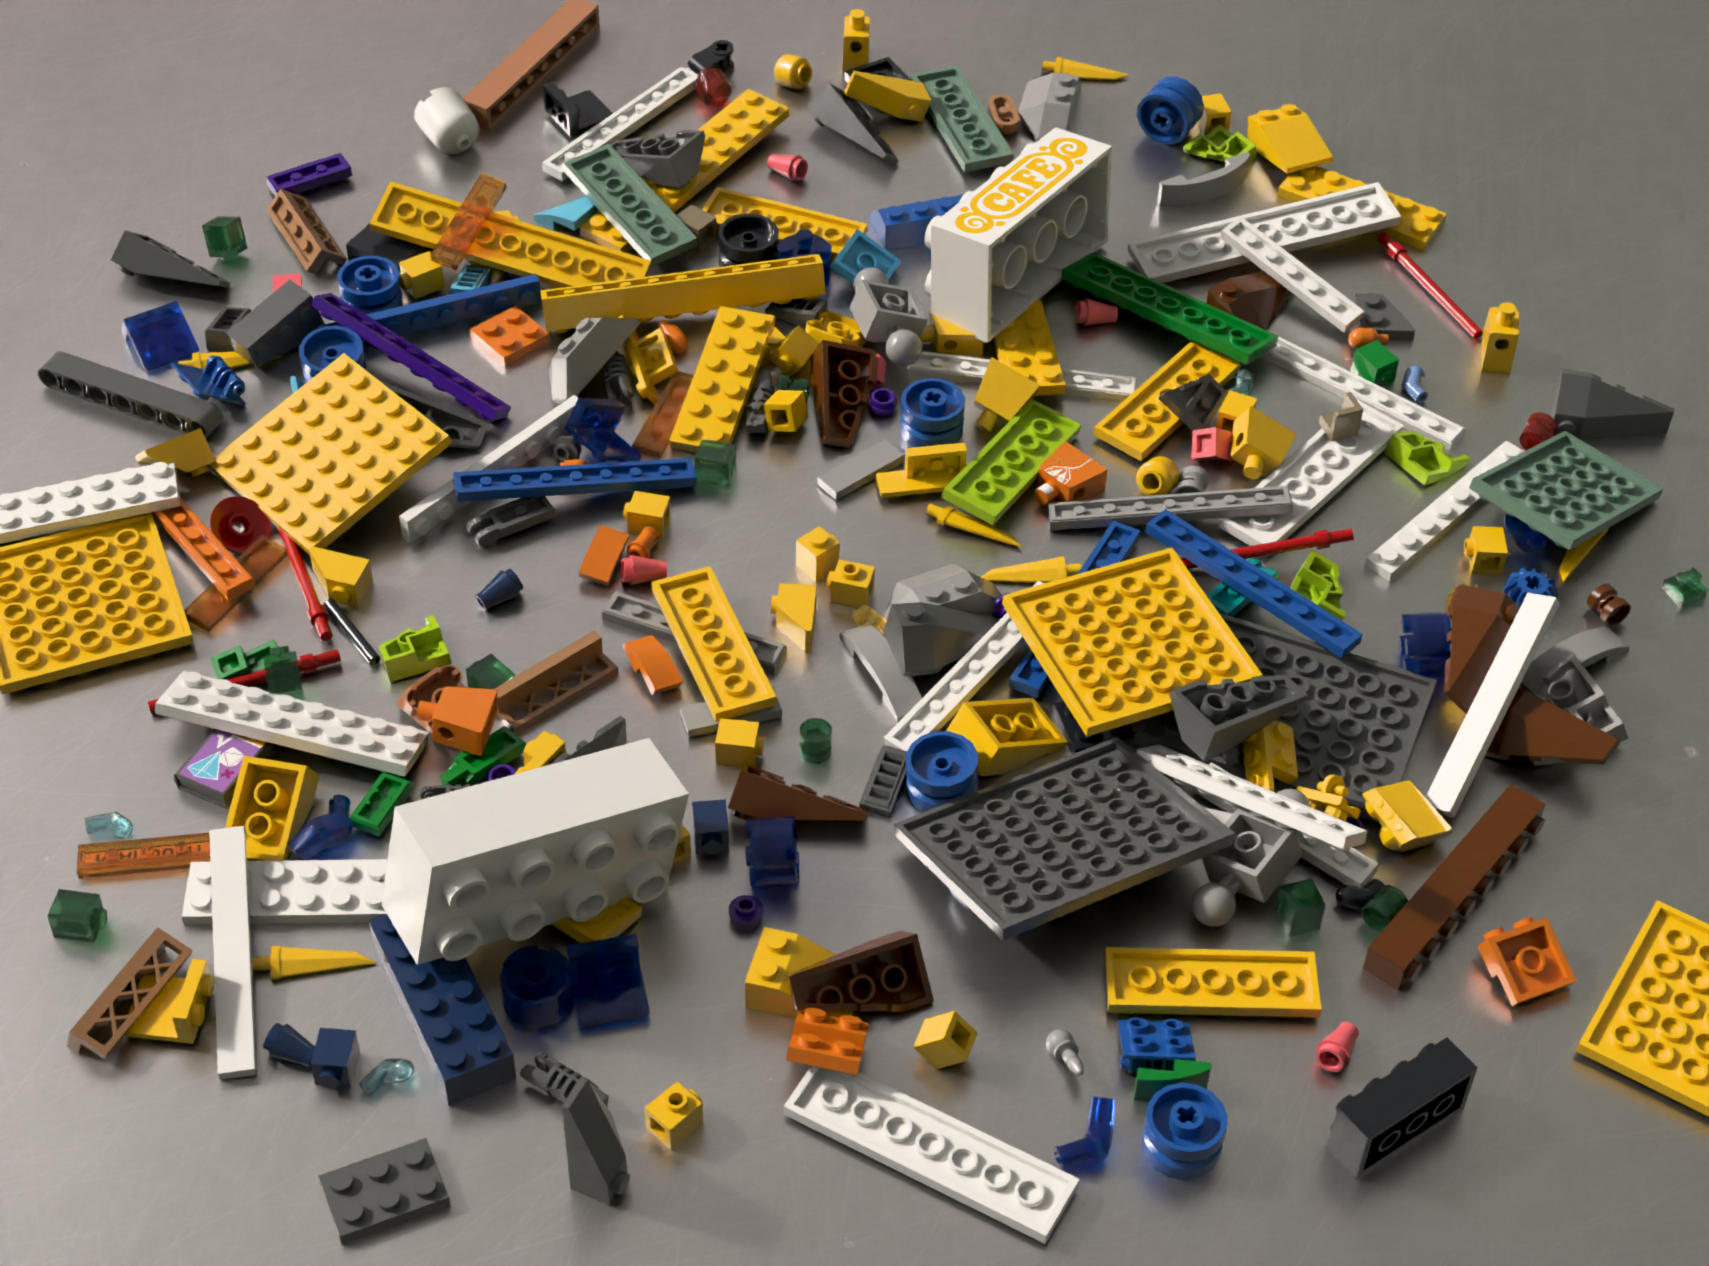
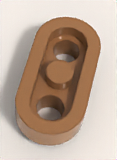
M1004 94L990 97L988 113L1000 133L1008 135L1016 132L1019 129L1020 116L1014 100Z

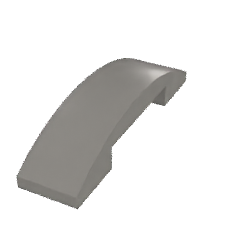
M1245 152L1228 158L1224 168L1187 180L1181 174L1161 181L1159 183L1157 204L1167 207L1194 205L1229 193L1247 177L1251 154Z
M867 623L839 633V638L852 657L860 658L882 690L883 702L898 723L922 699L912 676H903L887 639L872 625Z
M1601 627L1583 631L1556 644L1533 660L1520 686L1524 690L1537 695L1540 688L1544 685L1543 677L1553 667L1572 654L1578 658L1585 668L1600 659L1608 663L1627 653L1630 647L1609 628Z

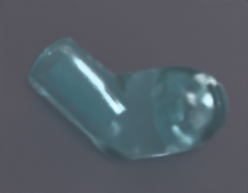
M1246 369L1237 371L1233 377L1237 378L1235 382L1236 387L1227 390V392L1231 390L1250 396L1253 392L1254 383L1252 373Z
M118 812L85 817V826L88 834L106 831L115 838L125 839L133 831L132 822Z
M384 1059L359 1082V1085L366 1094L372 1096L385 1083L408 1081L414 1073V1065L408 1059Z

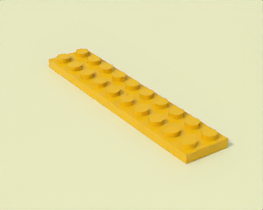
M747 89L698 129V131H704L706 136L698 174L690 179L688 185L682 188L662 186L645 178L642 179L675 212L789 117V108L751 89ZM600 211L579 227L581 236L599 245L624 253L632 248V245Z
M392 181L389 182L369 223L370 230L521 277L537 274L541 283L557 288L647 277L651 268V260Z

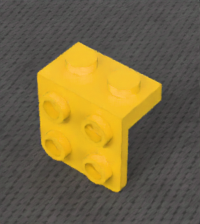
M192 959L186 978L173 977L126 1033V1036L193 1044L198 1028L203 1023L208 999L214 990L215 979L213 975H210L207 960ZM152 974L144 975L140 980L137 990L153 988L156 984L155 976ZM144 997L138 998L139 1003L143 1000ZM133 1002L130 1007L128 1015L134 1011Z

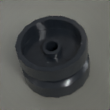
M748 213L735 215L725 220L719 227L720 267L779 259V230L776 224L768 217Z

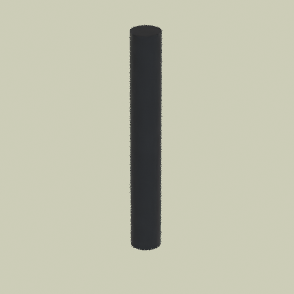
M332 598L326 600L324 606L327 612L371 666L378 664L380 656L336 601Z

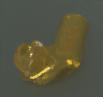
M860 605L859 609L853 610L852 616L857 625L862 626L868 621L870 625L875 627L885 637L883 630L886 620L869 605Z

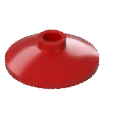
M241 496L225 498L215 506L210 517L212 533L228 551L236 554H251L260 550L270 536L271 526L269 519L258 508L259 504L249 498ZM233 526H238L241 533L237 532Z

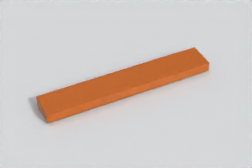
M181 497V506L152 512L156 520L228 601L256 587L251 575Z

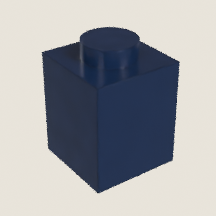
M726 799L692 802L695 853L717 854L729 852Z
M320 1028L311 1060L315 1084L328 1088H336L338 1086L351 1087L360 1053L356 1030Z

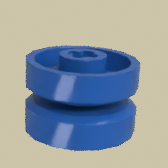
M1177 76L1165 77L1159 80L1137 107L1139 125L1145 134L1154 141L1162 144H1176L1185 138L1203 116V99L1197 88L1189 81Z
M380 256L358 257L345 263L338 271L337 283L341 294L340 299L362 313L370 314L403 306L400 273L396 264L389 259Z
M336 325L321 327L311 331L303 338L300 344L299 353L305 384L343 353L367 371L363 342L359 335L349 328Z
M937 378L921 379L909 384L902 392L900 433L903 439L912 447L958 443L963 435L965 396L962 390L952 382Z
M935 731L922 735L910 745L906 753L907 795L912 805L925 812L978 791V752L972 742L964 736L953 732Z
M1182 1082L1167 1085L1157 1091L1148 1103L1141 1146L1146 1160L1155 1170L1169 1178L1189 1180L1200 1178L1212 1171L1221 1157L1223 1141L1227 1130L1228 1116L1223 1103L1213 1092L1196 1084Z

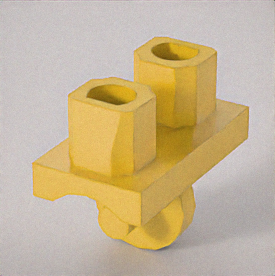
M1328 775L1323 782L1320 781L1317 784V790L1300 786L1296 787V790L1302 792L1308 798L1311 808L1321 812L1324 811V813L1346 821L1347 817L1358 819L1361 810L1347 804V800L1344 797L1348 795L1349 789L1345 787L1341 776Z

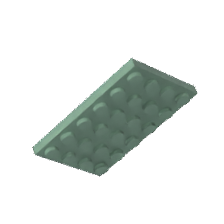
M1563 431L1474 477L1469 487L1481 499L1494 503L1502 508L1507 515L1520 519L1528 524L1529 528L1533 531L1546 535L1556 545L1568 550L1573 549L1658 500L1663 491V488L1567 431Z

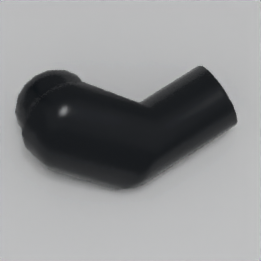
M1373 879L1365 888L1351 885L1347 887L1341 886L1337 889L1335 898L1340 905L1357 910H1367L1385 892L1386 888L1382 881Z

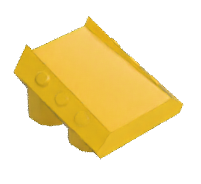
M829 310L820 313L818 320L806 322L805 331L819 344L822 340L862 347L868 341L864 338L856 320Z
M1410 780L1377 787L1362 793L1368 814L1372 818L1379 820L1382 825L1379 837L1383 845L1388 849L1404 852L1428 846L1452 833L1450 825Z

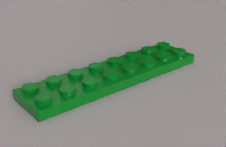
M1093 252L1062 269L1061 279L1071 283L1073 287L1091 292L1097 298L1106 299L1121 309L1130 310L1138 314L1142 319L1156 322L1162 325L1164 329L1184 335L1186 339L1199 342L1214 352L1223 353L1233 358L1237 363L1247 365L1277 346L1279 336Z

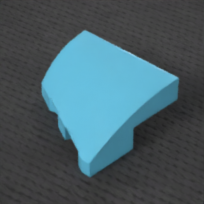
M585 195L568 203L536 213L534 221L553 230L561 224L575 231L597 213L599 209Z

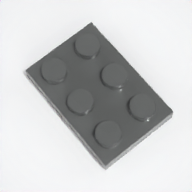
M426 1138L318 1176L341 1244L450 1206L449 1195Z

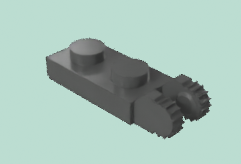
M545 496L523 497L490 509L487 513L473 518L468 522L466 528L470 534L476 535L475 540L478 546L487 547V545L494 544L499 537L503 538L556 517L555 509Z

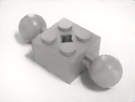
M870 267L861 270L854 280L855 296L849 308L864 338L873 343H886L887 356L894 364L899 366L914 364L922 353L920 337L928 319L912 289L889 285L886 274L878 268Z
M1284 789L1277 792L1282 796L1311 807L1308 798L1298 790ZM1238 807L1224 824L1235 833V844L1202 857L1208 879L1214 883L1202 885L1194 893L1192 911L1198 921L1211 927L1226 924L1235 913L1236 901L1234 895L1236 892L1265 903L1302 857L1295 832L1298 830L1280 827L1275 824L1273 819L1254 816L1249 811Z

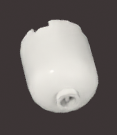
M441 87L432 90V96L427 98L425 102L422 100L418 102L414 111L415 121L434 146L443 153L459 154L466 151L475 143L479 134V124L461 95L455 92L453 88Z

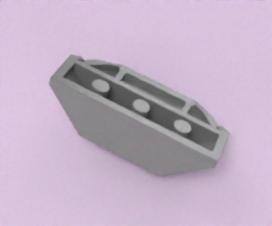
M1051 73L1027 82L1018 113L1027 129L1034 134L1036 141H1039L1055 127L1068 131L1082 83L1079 76L1068 73Z
M585 318L576 326L577 331L571 338L564 340L558 346L559 351L551 360L548 372L552 400L556 404H562L573 395L577 396L639 326L640 321L630 318Z
M950 564L898 581L883 617L882 625L885 627L891 605L900 603L923 602L988 615L995 611L994 602L1001 596V593L994 583L955 564Z

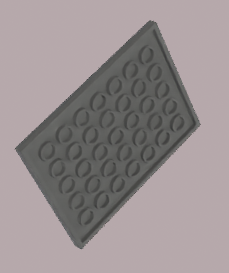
M1219 613L1263 676L1287 675L1308 695L1305 701L1276 719L1293 728L1298 779L1289 785L1273 777L1274 789L1280 791L1284 789L1296 790V787L1300 786L1317 790V784L1320 781L1323 782L1328 775H1338L1343 778L1345 787L1349 789L1348 795L1344 797L1347 800V804L1361 810L1360 817L1379 822V820L1372 818L1368 814L1362 793L1377 787L1401 782L1434 693L1437 679L1352 653H1348L1341 659L1316 642ZM1174 710L1140 721L1134 734L1133 743L1144 747L1162 745L1209 765L1212 762L1228 773L1246 779L1242 742L1236 745L1239 753V763L1227 766L1221 754L1203 761L1182 741Z
M1118 737L893 824L894 835L1002 940L1014 937L1022 932L1235 844V833Z

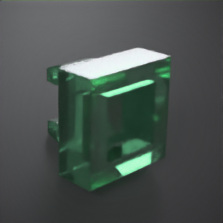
M1694 567L1690 571L1680 572L1675 576L1664 579L1662 589L1680 608L1705 599L1708 592L1706 587L1700 582L1702 575Z

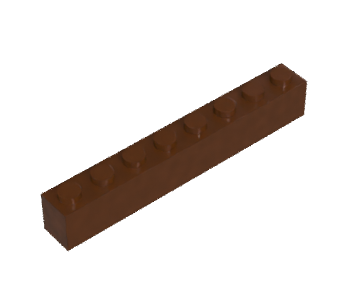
M1510 784L1368 947L1363 969L1397 990L1407 980L1412 982L1422 968L1421 963L1425 958L1431 960L1440 947L1441 939L1443 937L1449 939L1458 926V919L1461 916L1465 918L1469 916L1476 904L1475 899L1479 895L1484 897L1493 885V878L1496 875L1501 877L1506 872L1511 863L1510 858L1514 854L1519 856L1528 843L1527 838L1531 834L1536 836L1545 823L1542 814L1546 804Z

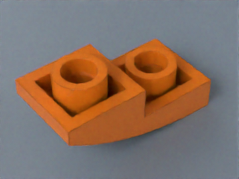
M600 525L579 570V577L608 586L617 563H620L630 535Z
M653 635L624 643L623 648L635 673H642L652 696L682 685L683 680L666 650Z

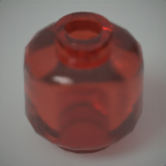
M706 68L698 74L695 81V90L706 106L715 105L720 107L726 104L731 96L732 85L721 69Z

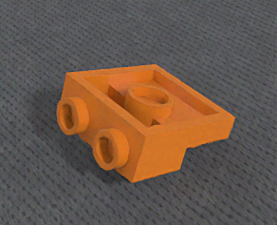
M1532 917L1525 918L1514 923V929L1504 932L1503 927L1494 929L1484 934L1485 941L1477 946L1491 977H1499L1512 1007L1577 982L1547 917L1535 922Z
M807 1008L805 1011H798L787 1050L786 1061L858 1075L869 1023H864L860 1018L851 1015H843L841 1017L826 1015L825 1011L817 1008Z

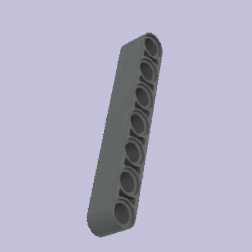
M56 352L38 370L40 381L53 390L181 434H187L201 428L205 439H207L224 420L223 411L210 401L65 352Z

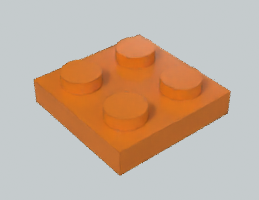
M513 306L470 329L471 339L504 366L550 342V334L517 306Z

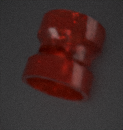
M1542 412L1532 414L1520 435L1519 440L1522 447L1528 450L1550 439L1556 430L1555 420Z

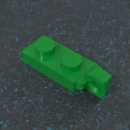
M501 727L489 735L482 756L463 751L454 757V763L449 767V770L440 775L442 786H465V784H471L472 786L474 783L476 784L487 777L493 767L507 764L521 755L526 742L507 727Z

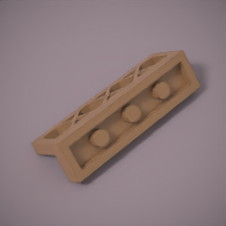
M280 189L267 208V212L306 271L316 274L326 259L344 265L347 261L346 256L308 200Z
M592 631L494 688L498 690L496 717L510 731L518 734L619 674L618 666L603 653L602 637L595 631ZM597 662L605 668L599 673L587 672V668ZM567 680L580 681L579 685L574 688L561 687L562 683ZM541 695L554 696L553 700L548 703H535L536 698ZM516 710L528 711L527 716L518 721L512 719L509 714Z
M157 927L70 1030L67 1047L77 1054L86 1047L105 1060L191 956L192 949ZM166 946L179 954L174 962L158 964V958L163 954ZM166 971L161 977L160 972ZM154 973L156 984L153 988L136 989V985L145 974ZM144 997L143 1000L139 1003L138 998ZM123 1000H133L134 1011L131 1014L114 1015V1011ZM116 1024H122L117 1030ZM110 1025L112 1037L105 1046L93 1039V1036L102 1026Z

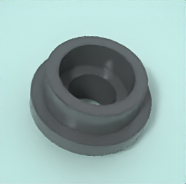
M561 436L554 441L553 452L560 462L579 459L582 449L576 438Z

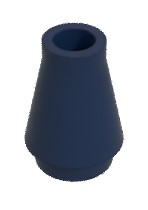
M508 569L505 572L501 570L481 592L475 595V598L486 611L495 605L519 596V592L523 590V585L513 570Z
M276 1023L270 1029L263 1044V1048L269 1051V1056L311 1068L315 1046L288 1023L285 1025Z

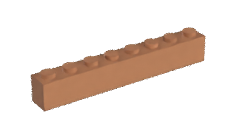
M568 0L463 97V100L474 114L479 127L490 130L600 26L599 6L585 0Z

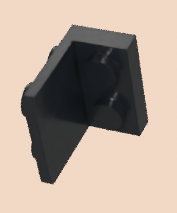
M552 81L543 84L545 111L570 137L590 130L613 114L590 90L567 97L565 92L559 89Z

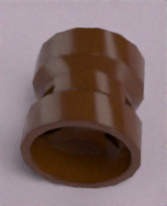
M1603 584L1597 587L1586 601L1587 606L1593 612L1599 613L1600 619L1608 627L1621 623L1631 610V605L1624 598H1619L1617 591L1610 584Z

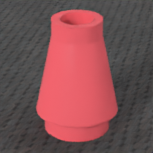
M772 154L768 158V168L791 181L802 180L807 174L808 163L800 155Z
M1087 298L1076 303L1075 321L1076 323H1082V326L1109 322L1115 323L1117 321V306H1110Z
M629 555V558H622L621 580L623 583H629L630 586L667 577L666 561Z
M1342 1022L1336 1030L1318 1044L1316 1058L1320 1066L1325 1070L1338 1072L1348 1067L1355 1041L1359 1036V1030L1354 1024Z

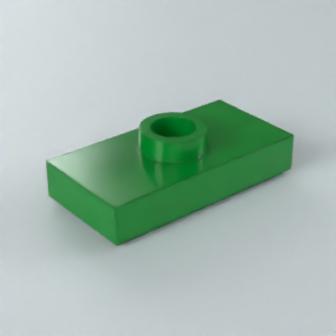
M382 772L349 817L350 826L380 837L392 820L395 807L402 805L413 790L412 782Z

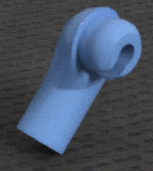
M1413 365L1405 370L1402 388L1417 403H1422L1428 397V393L1419 385L1422 382L1421 377H1425V371L1419 366Z

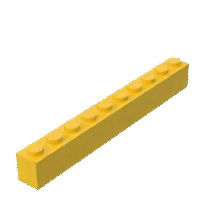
M819 254L541 290L546 332L552 331L557 334L565 333L571 328H576L578 323L585 318H618L623 314L625 318L648 322L654 317L664 316V318L673 319L684 313L703 315L708 313V310L719 309L720 306L736 309L737 306L747 305L748 307L756 308L768 302L786 304L791 302L792 299L803 298L804 300L819 298L821 295H826L823 262Z

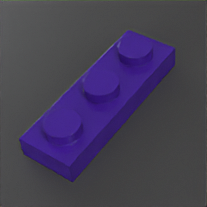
M338 153L266 176V181L275 196L280 189L297 194L352 176V169L343 155Z

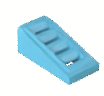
M464 265L452 283L450 294L487 286L492 268Z

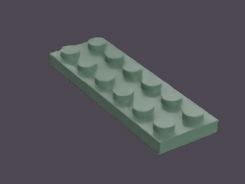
M958 65L910 74L912 81L924 84L931 98L927 112L964 172L1001 166L1014 160V153Z
M610 144L563 163V171L632 247L644 259L651 260V267L697 246V237Z

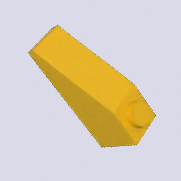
M853 71L845 90L847 96L895 117L920 122L923 121L931 103V98L922 82Z

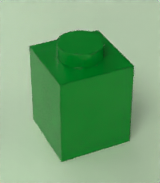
M1376 340L1355 350L1351 372L1382 387L1395 381L1399 359Z

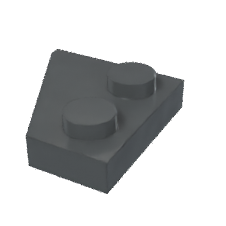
M1355 293L1354 303L1364 310L1363 318L1357 322L1358 328H1372L1377 331V334H1388L1389 339H1414L1415 328L1383 294Z
M1207 374L1195 381H1190L1178 388L1166 391L1158 399L1193 431L1206 429L1228 392L1210 374Z

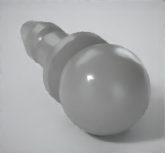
M1064 1029L1053 1030L1046 1039L1047 1050L1059 1063L1066 1064L1070 1071L1077 1075H1082L1084 1073L1083 1063L1077 1056L1078 1046L1074 1042L1073 1036Z

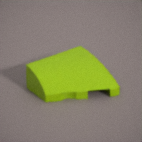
M1221 125L1217 126L1206 136L1200 133L1183 147V151L1188 154L1224 162L1228 158L1245 152L1251 154L1249 163L1257 159L1256 145L1238 131L1233 135Z
M1413 430L1392 434L1385 451L1389 458L1423 485L1432 484L1451 476L1468 465L1470 457L1465 454L1453 457L1443 452L1445 445L1429 440L1424 435Z
M1311 550L1301 564L1290 588L1341 621L1345 617L1346 611L1341 609L1339 600L1343 595L1342 586L1338 581L1340 576L1339 565Z
M434 615L426 617V626L418 631L408 628L401 632L398 637L378 646L390 683L433 670L437 666L443 667L452 664L449 651L444 643L440 627Z

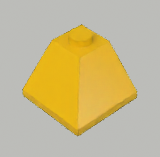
M201 428L146 449L135 456L137 462L148 463V465L156 462H164L166 464L174 462L177 474L185 475L191 472L192 477L210 471L207 465L215 462Z

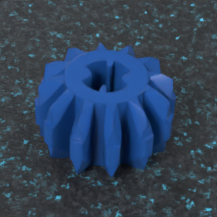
M1521 568L1518 573L1512 572L1507 584L1504 586L1503 593H1506L1521 607L1527 593L1557 598L1558 589L1555 587V579L1547 578V572L1537 573L1535 568L1528 572Z

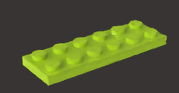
M1031 399L944 488L942 498L994 525L1038 478L1040 465L1065 441L1071 443L1079 434L1081 424Z

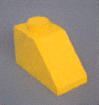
M312 546L309 551L313 572L328 599L332 598L338 603L358 607L373 582L370 560Z
M779 583L778 595H772L771 614H776V627L802 650L811 652L816 614L817 585Z

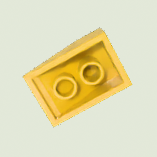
M1286 104L1279 109L1261 110L1258 114L1248 116V139L1256 145V152L1285 173L1333 162L1332 154L1310 118L1297 106Z
M1034 698L964 702L946 730L962 735L973 743L978 752V773L980 776L1006 774L1060 750L1068 744V741Z
M250 756L243 757L225 828L244 826L246 831L247 859L257 861L287 860L312 808L319 775L308 766Z
M764 927L745 980V1007L796 1018L798 1011L795 1010L786 975L837 954L799 934ZM838 1010L825 1012L826 1015L841 1017L843 1015L852 1016L854 1011Z

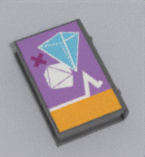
M214 729L174 774V783L178 789L227 810L233 799L243 757L250 756L269 760L278 750V745Z

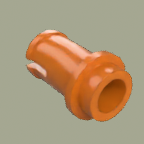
M650 526L644 527L637 539L629 543L627 547L628 558L629 555L649 559L650 550L660 538L658 531Z

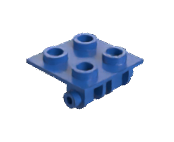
M212 355L208 357L204 369L174 362L171 363V366L179 373V378L189 384L193 389V394L204 400L209 398L217 399L227 405L232 403L246 404L240 397L245 392V383L220 356Z
M1142 1018L1118 1020L1123 1054L1120 1056V1069H1127V1073H1137L1138 1068H1146L1147 1059H1149L1148 1069H1154L1155 1060H1159V1070H1165V1062L1167 1060L1168 1071H1173L1175 1059L1196 1061L1189 1022H1182L1176 1019L1147 1021Z

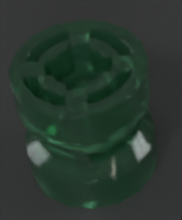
M781 374L777 382L776 391H804L807 404L810 393V379L800 377L796 380L792 379L789 375Z
M811 718L804 721L800 726L799 754L806 762L819 764L825 762L831 756L832 727L826 720Z
M1391 885L1381 887L1375 894V899L1368 901L1361 911L1365 923L1380 933L1408 902L1405 894Z

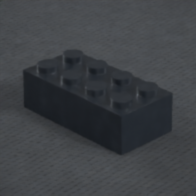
M1448 1037L1437 1044L1429 1043L1419 1052L1418 1056L1409 1062L1407 1060L1399 1062L1390 1074L1382 1079L1379 1077L1374 1078L1365 1086L1362 1092L1354 1097L1348 1095L1337 1104L1334 1122L1330 1127L1331 1133L1327 1148L1357 1179L1464 1109L1478 1067Z

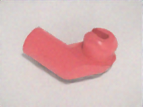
M876 353L877 376L872 386L882 387L884 385L887 363L879 353Z

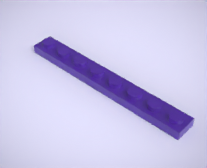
M328 293L314 297L311 306L320 311L322 317L336 321L343 327L356 332L359 337L365 340L368 346L380 349L388 354L387 357L390 360L407 366L415 376L429 380L437 390L451 394L459 404L473 408L481 418L494 421L508 416L511 406L336 295Z

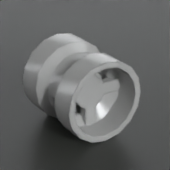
M1193 465L1183 468L1180 472L1175 494L1206 492L1205 489L1209 482L1208 473L1199 466Z

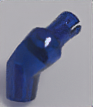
M1504 512V528L1519 549L1532 553L1543 549L1547 545L1543 543L1544 540L1548 541L1546 535L1533 531L1529 528L1528 524Z
M334 795L333 799L330 798L329 814L308 821L288 843L290 849L300 859L309 860L323 849L345 843L352 834L354 823L349 818L350 799L344 795Z
M1091 1095L1086 1130L1082 1139L1053 1147V1154L1059 1155V1157H1055V1161L1060 1170L1088 1160L1098 1164L1107 1158L1112 1144L1115 1110L1113 1098Z

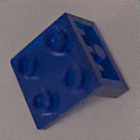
M177 301L123 319L121 332L125 341H132L145 371L154 370L190 357L192 353L199 352V347Z
M578 398L564 427L574 436L573 440L589 449L592 452V457L601 462H607L608 460L619 462L640 461L642 458L639 452L614 432L626 408L619 400Z
M637 934L566 946L569 975L580 1027L638 1018L650 1014L640 967Z

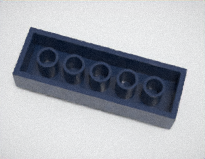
M387 914L370 920L369 925L375 951L448 1106L515 1080L516 1071L512 1050L466 958L449 961L442 957L417 965Z

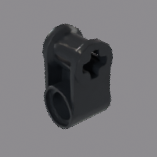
M726 40L714 42L709 47L691 56L687 63V69L700 75L701 81L705 84H713L716 80L734 70V62L731 60V54L734 51L733 44Z

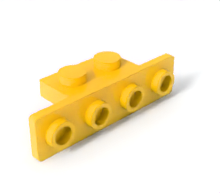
M622 314L618 318H625V316ZM661 328L640 340L636 330H634L625 340L627 346L624 347V351L633 363L630 365V369L634 377L639 381L636 384L639 394L643 399L648 398L656 406L660 401L654 385L678 372V368L667 336Z
M965 442L906 448L905 470L876 474L880 497L943 492L944 488L968 465L966 464L967 449Z
M1274 720L1242 741L1246 781L1274 792L1273 777L1289 785L1298 779L1292 727Z

